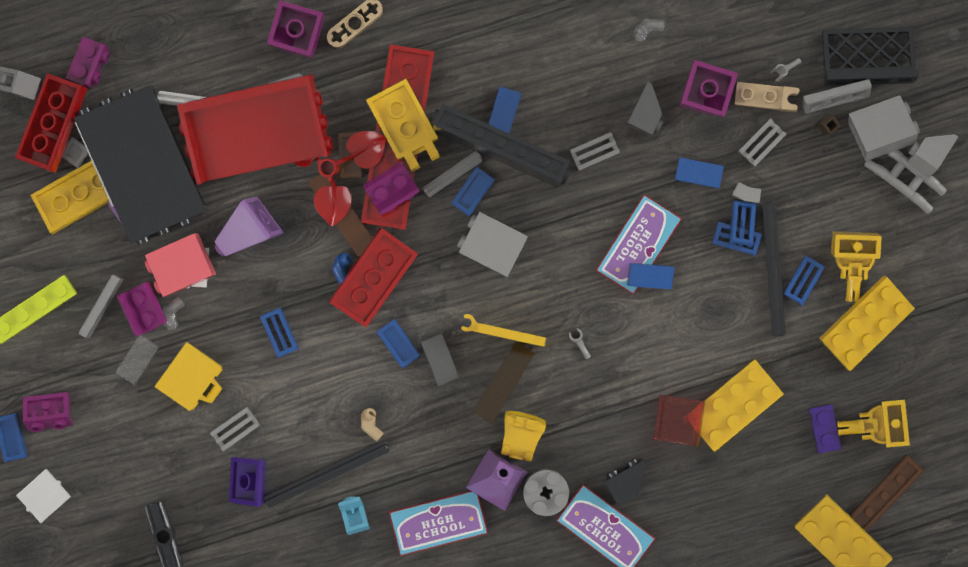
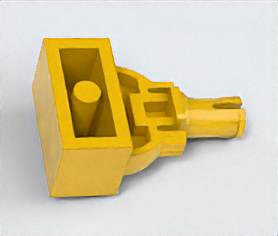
M832 231L831 254L835 257L836 263L841 270L840 278L847 280L845 301L852 302L854 300V302H857L860 299L862 278L864 280L868 279V271L872 268L875 259H880L882 236L878 233Z
M905 400L883 401L881 405L871 408L868 412L859 413L860 417H868V419L837 421L838 428L849 427V429H839V436L870 433V435H862V440L871 439L878 444H886V447L910 446Z

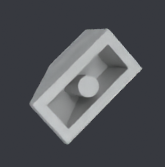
M0 66L1 91L32 100L35 99L40 88L41 78Z
M952 134L925 137L920 143L915 142L908 152L911 156L906 163L929 178L938 170L958 136Z

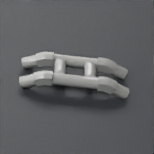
M899 150L887 153L888 156L898 161L890 172L872 160L865 162V167L903 193L927 214L933 210V207L926 199L915 192L920 184L924 181L940 196L944 195L947 191L935 177L931 175L927 178L906 162L909 158ZM905 167L916 175L908 186L897 178Z

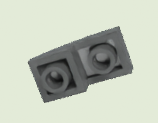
M442 333L420 341L437 386L459 378Z

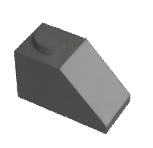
M647 82L627 122V126L651 137L653 132L658 134L663 121L660 120L662 112L653 86Z

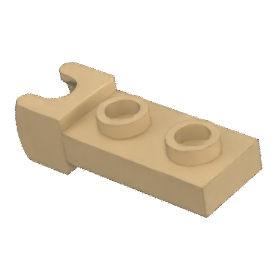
M737 82L734 105L797 112V105L790 104L787 98L798 95L800 89Z

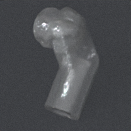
M644 19L635 27V39L642 42L646 40V35L651 30L664 31L665 20Z
M179 296L163 309L168 322L163 326L167 327L168 330L177 328L176 312L185 305Z

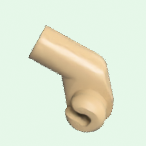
M367 408L361 414V429L377 442L384 433L375 426V410Z

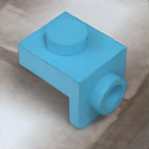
M347 497L338 503L348 535L370 529L364 504L360 497Z

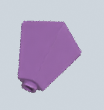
M258 197L244 199L240 202L215 240V249L221 256H228L280 236L284 232Z
M488 449L466 488L505 511L525 478L527 471Z

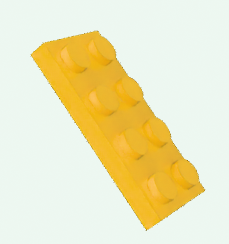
M883 276L819 339L841 364L851 371L915 308L889 278Z
M754 359L687 414L685 418L715 452L783 396L784 393Z
M827 494L794 525L835 567H885L893 560L892 556Z

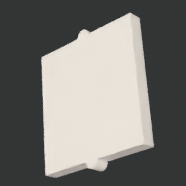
M47 469L16 495L27 507L26 511H30L40 523L46 520L71 497L61 486V481H57Z

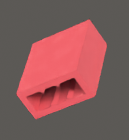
M197 233L145 255L147 259L145 261L146 268L149 273H153L156 280L154 287L157 293L162 294L163 297L170 296L217 275L202 239Z

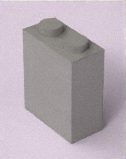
M900 95L849 113L848 125L865 161L917 142V137L920 133L916 121H912L909 105L907 102H903Z
M479 212L478 216L473 214L467 226L471 228L468 235H463L457 247L461 248L459 253L508 277L528 236Z

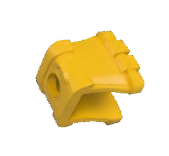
M506 411L504 417L505 435L501 454L531 462L536 445L545 432L546 421L532 414L520 411Z

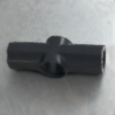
M165 501L145 506L153 533V542L157 546L162 566H184L176 541V531L172 527ZM161 530L169 533L170 538L168 542L160 540L159 533Z

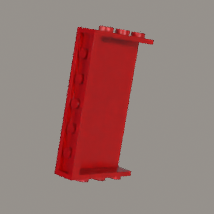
M313 74L178 104L177 108L181 120L179 129L181 135L185 136V153L191 160L190 173L192 179L196 180V184L320 156L328 157L332 154L333 142L331 137L327 136L326 128L328 127L326 115H322L320 106L323 105L321 93L316 90Z

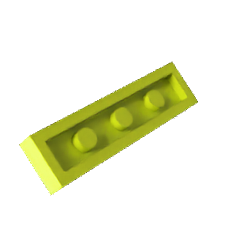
M66 275L61 276L0 317V344L5 343L78 294Z

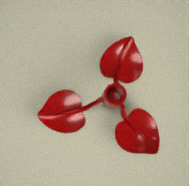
M373 131L355 133L346 143L347 150L351 155L336 161L332 158L321 160L320 157H316L319 164L318 171L322 176L327 177L331 187L323 186L318 189L314 196V205L317 212L330 226L339 223L347 215L352 204V196L349 189L345 186L336 187L333 176L339 172V165L354 158L355 164L361 168L368 169L376 166L383 157L386 137ZM314 158L293 163L300 167H308L312 164Z

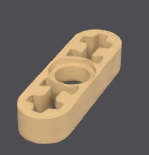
M366 0L328 31L327 40L329 44L334 48H342L381 17L383 13L382 4L378 0ZM368 5H377V14H368L366 18L369 21L365 22L359 12L363 11V14L369 11ZM357 17L361 20L362 24L359 29L353 30L349 27L348 23L351 18ZM345 25L351 35L348 37L347 33L341 36L342 42H332L334 39L333 33H342L344 30L341 26Z

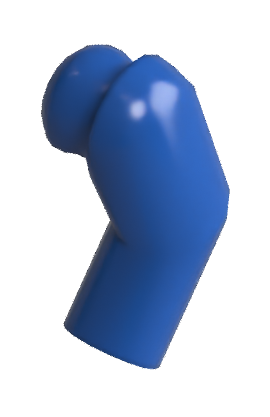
M348 253L339 254L335 258L332 272L339 285L347 275L345 272L347 265L352 261Z

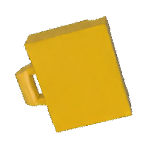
M186 342L158 380L155 388L187 410H194L199 403L198 400L213 403L221 392L222 387L215 380V376L218 377L223 370L222 365ZM212 383L214 386L207 396H204V391Z

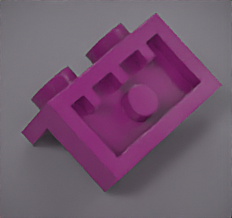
M82 37L66 79L93 89V86L97 85L100 81L102 65L106 64L109 59V47Z
M402 162L363 185L381 215L392 211L397 205L413 198L419 192L418 187Z
M149 281L117 296L134 336L137 337L151 332L168 323Z
M63 392L23 397V423L28 431L41 432L44 429L51 428L61 430L68 426H73V420L70 417L69 393Z

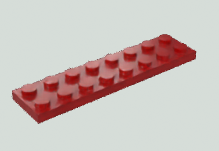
M390 44L382 91L407 79L425 113L435 52ZM377 122L376 132L385 136ZM386 138L383 157L376 166L369 169L367 182L400 162L403 163L413 181L415 171H411L405 158L398 161ZM366 192L361 223L406 230L411 199L405 200L392 211L381 215Z

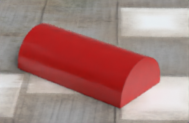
M47 73L15 158L56 173L76 122L74 118L79 114L78 111L81 109L88 88Z

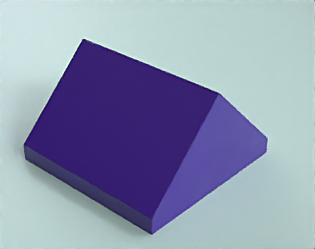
M231 457L230 503L261 507L264 504L266 459Z

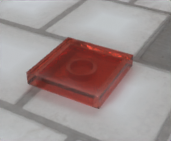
M660 395L653 440L699 447L705 401Z

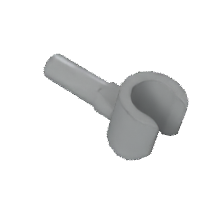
M798 58L786 65L778 64L770 73H779L780 76L775 80L778 82L788 74L790 69L800 64L801 60Z
M577 328V331L580 333L578 339L572 338L569 332L570 340L578 345L585 359L590 358L591 356L582 340V331Z

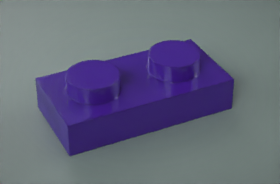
M832 404L809 408L817 453L841 449Z

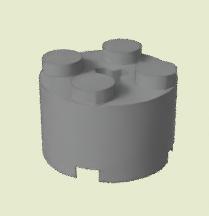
M543 468L532 472L526 479L523 487V496L531 511L538 515L551 516L557 514L566 506L569 498V488L561 474L554 470ZM545 486L547 489H552V492L549 493L550 496L547 498L544 495L540 496V493L543 491L542 487Z

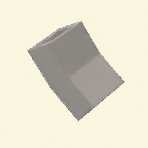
M738 182L731 196L744 202L758 204L760 203L761 189L751 188Z

